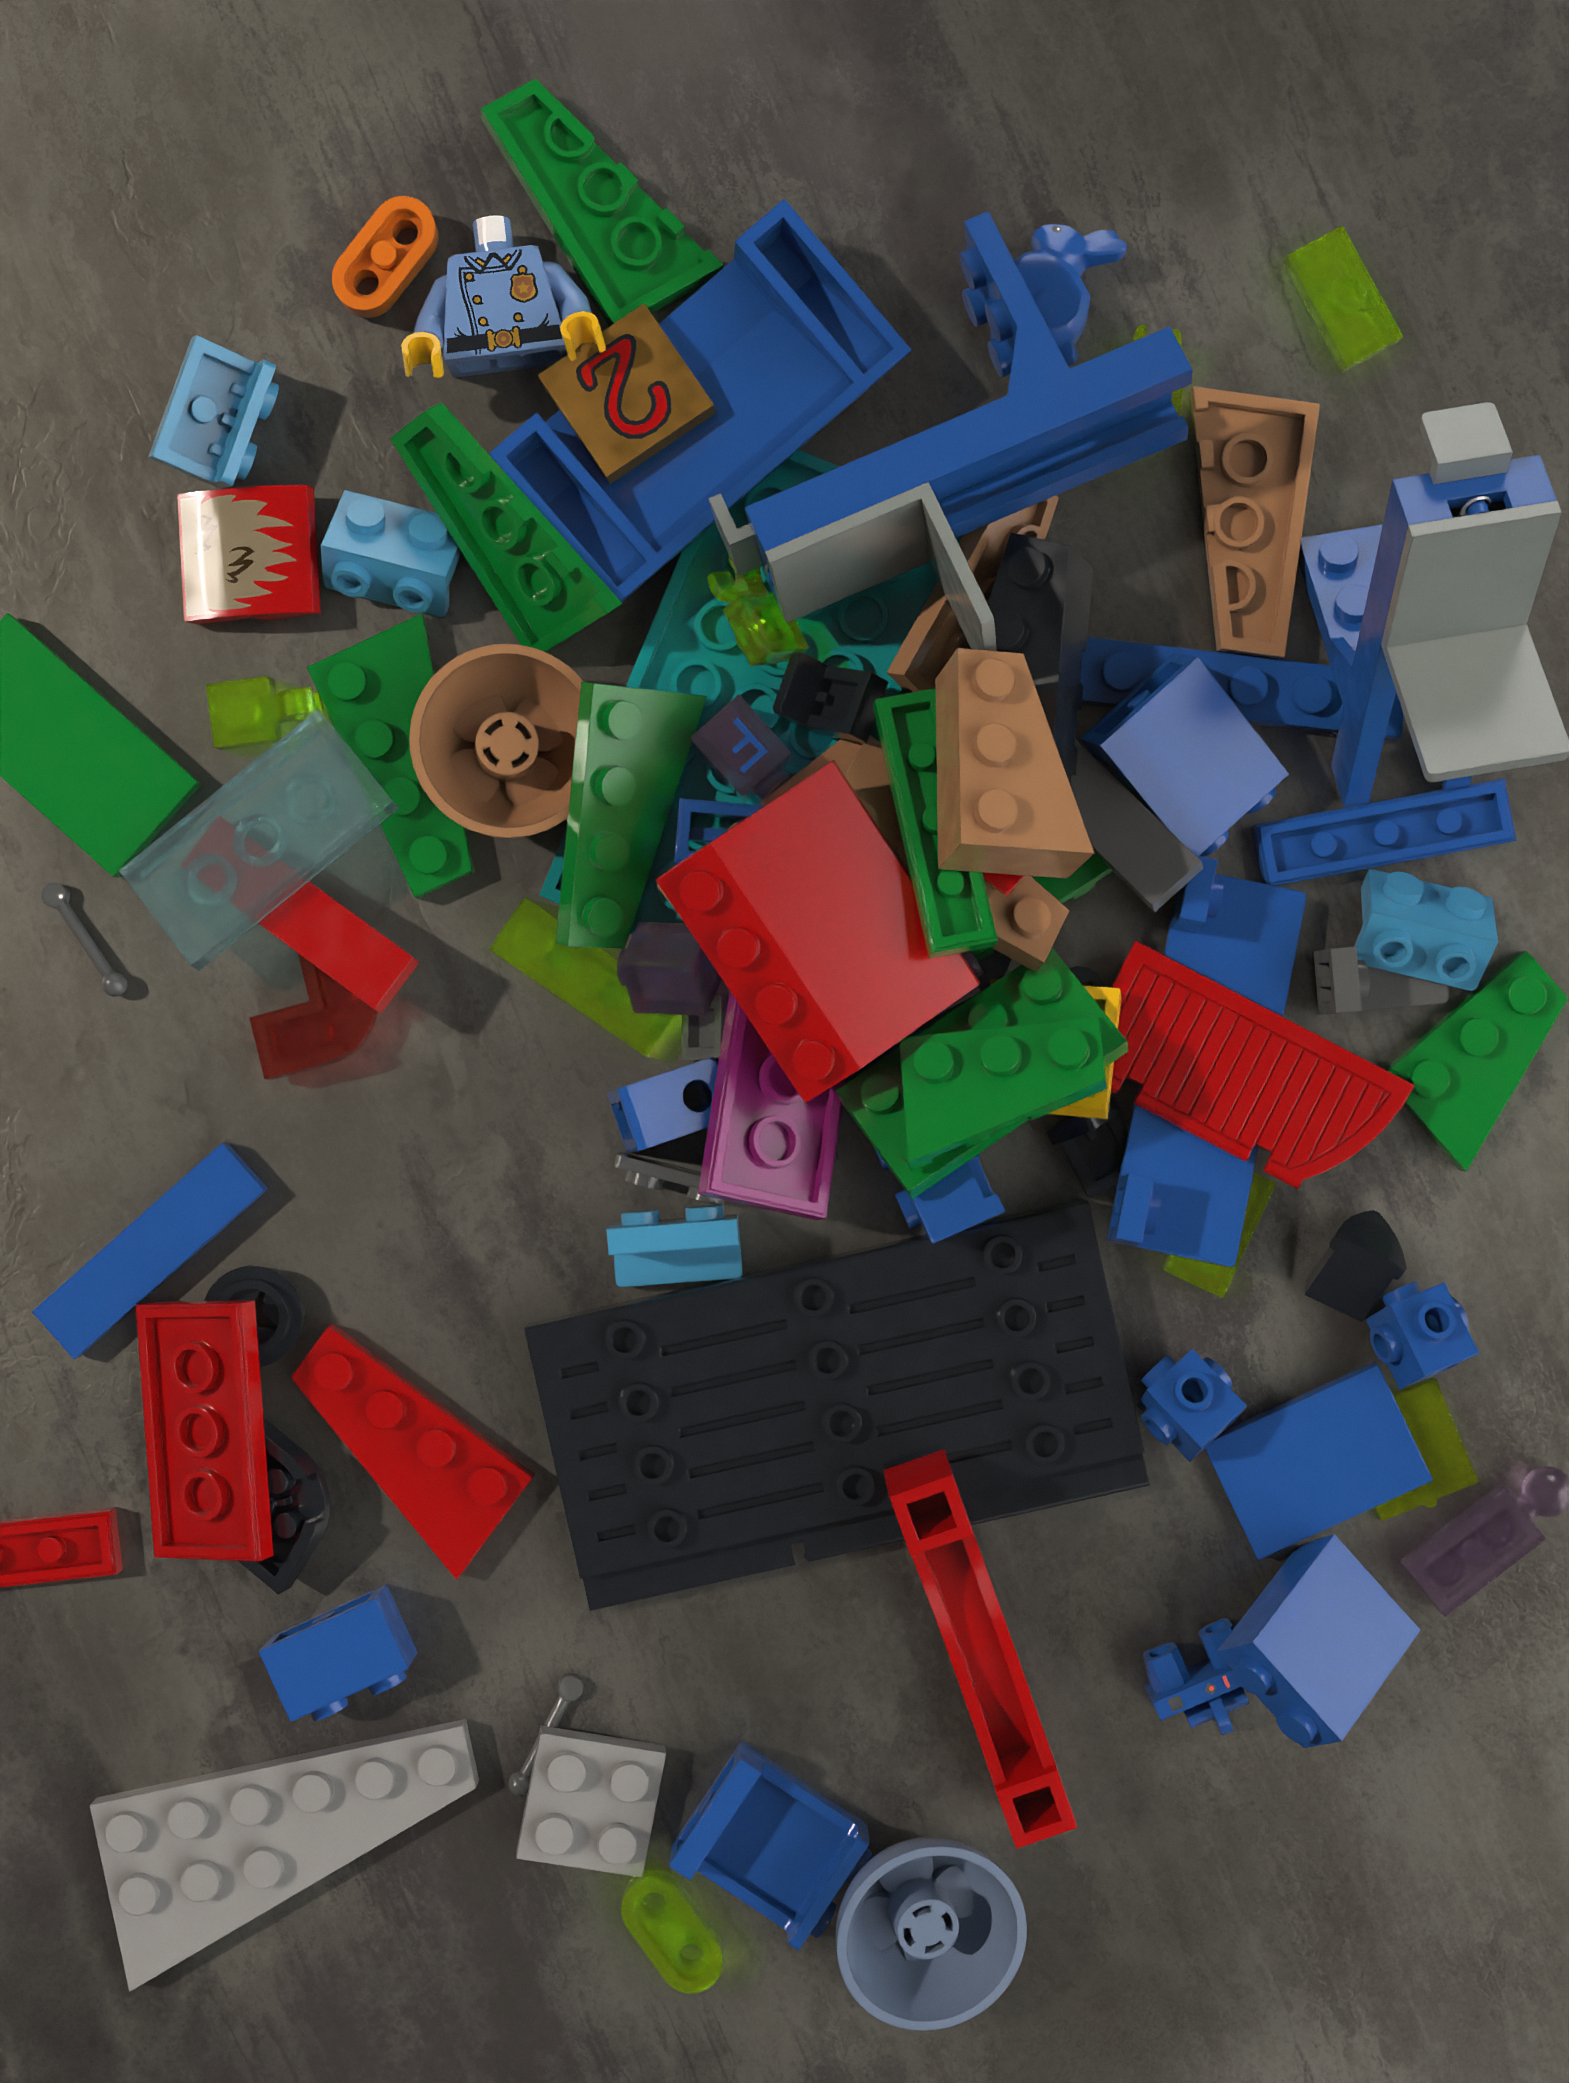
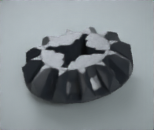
M248 1265L222 1275L211 1286L204 1301H256L263 1293L266 1294L263 1299L265 1303L263 1314L271 1318L270 1322L278 1326L271 1325L268 1327L260 1325L257 1327L260 1367L280 1360L294 1347L302 1336L301 1330L306 1310L301 1304L297 1293V1286L279 1274L277 1269Z

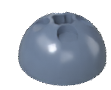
M944 1837L908 1839L887 1847L871 1858L860 1869L848 1886L837 1916L835 1942L837 1960L841 1975L851 1995L859 2005L877 2019L909 2030L926 2031L948 2028L963 2023L983 2012L1010 1985L1024 1955L1027 1940V1920L1023 1902L1015 1885L1003 1869L986 1854L968 1844Z

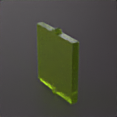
M1435 1378L1393 1394L1433 1481L1374 1507L1379 1520L1382 1522L1422 1505L1433 1508L1437 1504L1436 1499L1479 1482Z

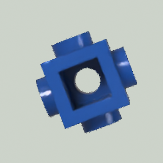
M1417 1281L1397 1288L1381 1297L1386 1307L1366 1319L1371 1330L1370 1342L1377 1357L1388 1365L1399 1390L1454 1368L1480 1354L1468 1331L1466 1312L1462 1305L1455 1298L1451 1297L1445 1282L1421 1291Z
M1193 1349L1177 1363L1170 1355H1167L1154 1366L1141 1380L1148 1389L1136 1405L1144 1413L1141 1415V1420L1146 1429L1162 1444L1168 1445L1171 1442L1189 1462L1228 1428L1247 1407L1230 1388L1232 1387V1381L1225 1370L1211 1358L1205 1357L1202 1359Z

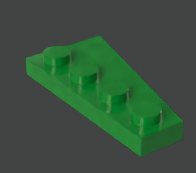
M536 78L481 108L482 122L609 327L642 304L647 306L651 314L706 284L723 269L724 264L709 249L704 251L684 232L685 226L667 208L662 210L638 186L639 180L621 162L616 164L594 142L595 136Z
M442 402L425 410L389 438L521 645L546 652L623 604Z
M422 613L307 667L413 896L417 899L475 873L467 829L449 819L430 800L417 778L411 759L409 736L413 711L421 692L436 673L428 641L430 638L426 618Z
M581 682L556 943L568 947L625 949L707 696Z

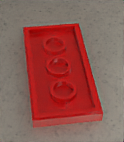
M255 1300L158 1301L135 1305L154 1558L263 1561L274 1556Z

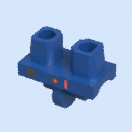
M1222 1618L1208 1624L1198 1631L1208 1658L1189 1667L1185 1666L1175 1642L1163 1643L1143 1653L1147 1677L1150 1682L1144 1685V1688L1160 1720L1183 1711L1190 1728L1213 1719L1222 1736L1234 1731L1228 1713L1249 1704L1243 1687L1235 1680L1232 1668L1216 1652L1235 1628L1228 1618Z

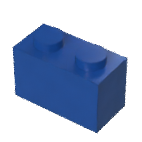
M387 1584L272 1635L258 1651L290 1722L307 1714H311L313 1721L322 1720L345 1708L349 1704L347 1700L349 1695L367 1687L371 1694L375 1695L398 1685L407 1678L405 1670L410 1667L418 1653Z

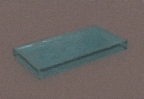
M317 709L119 871L190 966L200 971L399 809V807L329 719Z

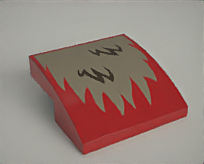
M309 485L252 486L177 495L184 622L204 625L248 618L274 621L321 614L314 487Z

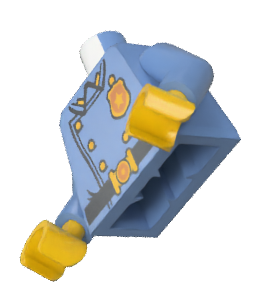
M497 215L481 217L473 222L476 252L457 254L448 258L447 274L434 281L417 317L413 334L408 335L401 344L405 375L412 377L413 368L427 363L432 365L434 378H441L444 375L442 352H444V360L453 378L551 366L567 355L571 361L578 360L575 352L580 345L589 342L597 344L599 353L606 350L599 321L592 314L588 299L559 264L542 261L538 246L514 247L510 219Z

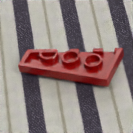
M335 1324L327 1327L290 1377L456 1580L535 1475L533 1471Z

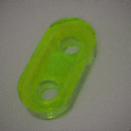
M650 1869L643 1871V1876L633 1877L625 1888L621 1906L622 1919L629 1932L672 1988L689 1994L699 1993L710 1988L719 1978L723 1966V1944L718 1933L680 1881L669 1872ZM649 1893H658L665 1898L666 1904L659 1909H652L644 1903L643 1898ZM695 1944L702 1949L703 1955L698 1959L690 1960L685 1958L680 1950L685 1945Z

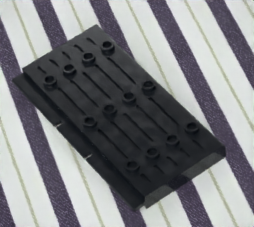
M1085 1199L986 1220L933 1244L927 1235L923 1234L749 1273L735 1279L718 1280L528 1323L524 1328L580 1579H583L590 1611L793 1566L796 1564L791 1544L804 1543V1557L808 1562L905 1541L889 1498L883 1470L945 1449L971 1525L1150 1486L1143 1453H1145L1094 1223L1089 1203Z

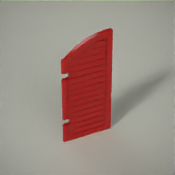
M1137 941L1133 943L1111 988H1120L1121 990L1118 1030L1128 1042V1052L1114 1061L1111 1092L1117 1094L1126 1077L1142 1086L1134 1099L1135 1105L1244 1162L1247 1161L1254 1145L1270 1152L1271 1154L1263 1168V1172L1296 1189L1300 1187L1303 1180L1328 1171L1348 1160L1374 1140L1403 1107L1415 1086Z

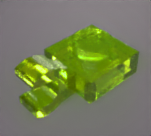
M729 557V563L735 572V582L729 571L712 572L707 576L713 595L722 602L730 603L723 611L735 634L736 642L744 652L750 666L787 662L790 660L792 653H803L809 648L796 620L788 623L785 622L773 593H768L763 583L760 567L738 576L734 564Z
M269 676L206 684L213 746L219 750L283 742L280 723L324 717L322 699L318 691L313 692L312 687L293 688L276 693L275 679Z

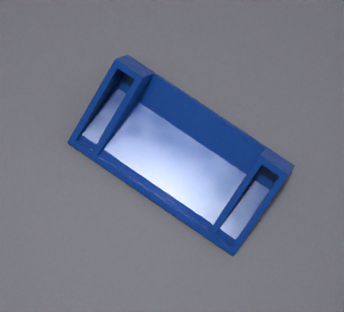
M785 199L735 241L734 259L659 323L664 333L713 402L716 414L612 484H609L560 410L546 422L536 412L489 453L492 459L621 602L715 522L708 498L721 493L728 510L731 509L912 351Z

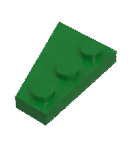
M1527 950L1519 951L1384 1069L1415 1085L1403 1106L1460 1171L1467 1172L1569 999Z
M1099 1016L910 1036L899 1041L907 1159L911 1172L933 1163V1157L964 1144L968 1148L990 1138L989 1133L1025 1118L1034 1120L1107 1089Z

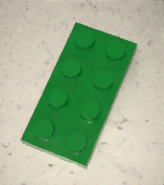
M1051 948L1044 964L1037 971L1021 964L917 1035L1099 1016L1105 1067L1128 1052L1127 1040L1053 948ZM900 1047L836 1090L839 1100L911 1199L1029 1120V1118H1025L989 1133V1139L967 1148L966 1144L935 1156L932 1158L933 1163L911 1172L907 1159Z

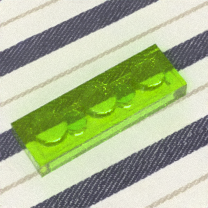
M524 897L488 950L642 1055L648 1057L682 1007V1004L600 948L568 947L556 943L558 919Z

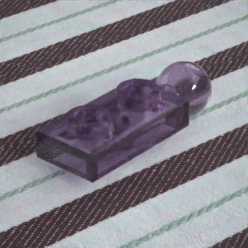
M1538 1467L1525 1477L1522 1484V1496L1518 1499H1515L1506 1487L1499 1484L1400 1560L1401 1564L1438 1612L1446 1617L1546 1540L1533 1520L1538 1516L1546 1518L1558 1517L1569 1510V1476L1555 1467Z

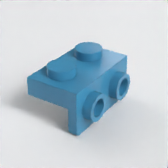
M195 335L192 337L148 458L219 489L232 486L236 478L244 480L252 467L257 452V445L249 441L257 418L264 421L268 418L278 395L279 385L271 382L276 365L264 359L255 362L200 336Z
M344 490L321 544L323 585L328 589L339 591L350 597H362L398 606L413 613L445 617L449 608L450 582L462 552L437 513Z
M1369 868L1361 886L1363 926L1354 947L1357 946L1358 960L1364 959L1369 967L1465 990H1475L1498 944L1492 897L1481 895L1479 892L1467 887L1450 888L1421 881L1415 876L1404 872L1387 873Z
M722 1204L686 1207V1218L660 1220L658 1209L622 1212L621 1223H612L606 1229L608 1255H614L616 1284L619 1287H632L741 1277L743 1268L738 1214L724 1215V1205Z

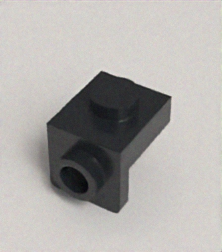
M794 652L790 657L773 704V711L814 734L867 743L876 720L873 710L875 699L883 698L888 681L872 672L828 666L805 653Z

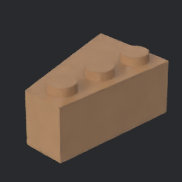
M957 648L935 679L938 869L1069 878L1094 854L1024 654Z

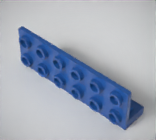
M1197 856L1202 862L1203 869L1175 894L1163 955L1284 1017L1305 909V893L1215 874L1218 860ZM1137 1084L1135 1097L1142 1087L1139 1084ZM1133 1104L1106 1241L1225 1267L1234 1266L1237 1260L1258 1146L1254 1145L1249 1159L1244 1162Z

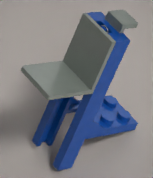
M989 211L964 221L966 250L959 252V261L969 288L962 290V298L973 325L978 327L984 324L991 337V340L987 342V346L998 375L1001 378L1010 375L1007 396L746 506L745 510L749 524L738 529L721 493L708 498L716 526L738 576L761 567L784 620L788 623L930 562L971 649L997 651L993 614L956 538L1187 440L1188 425L1183 416L1179 417L1171 402L1172 392L1192 384L1193 369L1170 326L1073 368H1069Z
M1485 402L1431 411L1422 415L1419 428L1432 462L1430 473L1392 480L1383 524L1301 538L1298 563L1344 706L1331 763L1343 807L1369 803L1396 692L1424 777L1429 782L1441 781L1444 791L1469 787L1474 775L1564 761L1569 756V738L1527 626L1562 511L1540 455L1511 459L1513 451L1496 406L1493 403Z

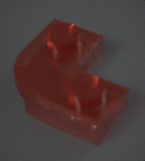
M298 954L309 1001L249 1018L264 1079H279L330 1065L349 1057L364 1044L371 1034L378 1012Z

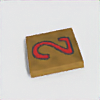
M642 304L602 331L606 345L604 352L599 353L598 346L595 343H584L575 351L578 360L571 361L567 355L538 374L542 385L609 484H612L717 413L713 402L645 304Z

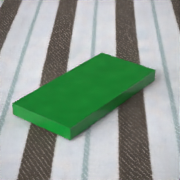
M9 613L5 614L0 620V777L112 877L119 878L200 788L202 783L16 617Z

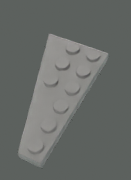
M462 1719L97 1797L90 1804V1810L129 1992L474 1790L479 1782L467 1720Z

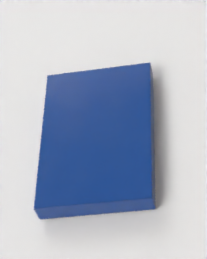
M1375 1362L1224 1430L1205 1448L1258 1560L1433 1481L1378 1364Z

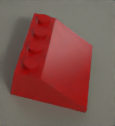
M835 760L817 770L655 879L805 1103L863 1068L980 984V981L961 953L929 959L911 876Z

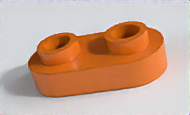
M397 196L382 203L336 261L332 271L333 289L342 305L352 314L359 317L372 318L387 312L434 254L439 240L438 228L431 211L423 202L409 196ZM413 228L418 231L414 242L402 245L396 241L401 230ZM375 278L379 281L375 292L369 295L358 293V286L363 279Z

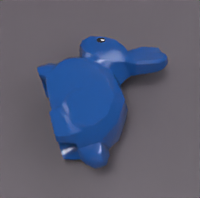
M1060 224L1043 225L1032 232L1031 244L1033 251L1023 253L1014 262L1067 365L1071 366L1076 363L1078 357L1075 344L1085 331L1090 307V294L1080 276L1089 267L1117 262L1123 258L1127 252V244L1119 239L1114 230H1097L1083 237L1070 226Z

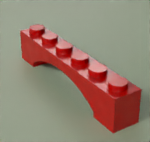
M945 1449L883 1470L889 1498L950 1657L1016 1849L1078 1828Z

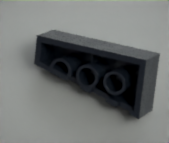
M1011 532L987 603L994 617L996 648L999 652L1024 654L1071 786V776L1076 775L1078 749L1074 746L1077 710L1082 708L1081 660L1082 652L1086 651L1093 568L1070 545Z

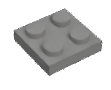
M540 1725L516 1849V1859L642 1878L666 1758L665 1745Z

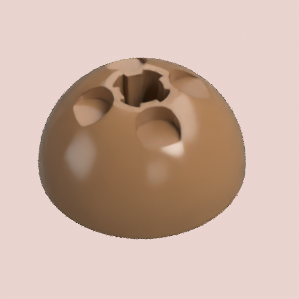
M493 644L467 651L445 664L435 673L421 692L415 705L410 725L409 743L413 767L423 790L443 814L460 826L473 832L496 838H520L547 831L566 820L569 812L581 682L584 681L575 671L556 657L544 651L518 644ZM490 749L492 756L498 760V763L490 757L488 752L484 753L483 750ZM523 753L529 756L528 759L523 756L519 762L512 765V762L518 760Z

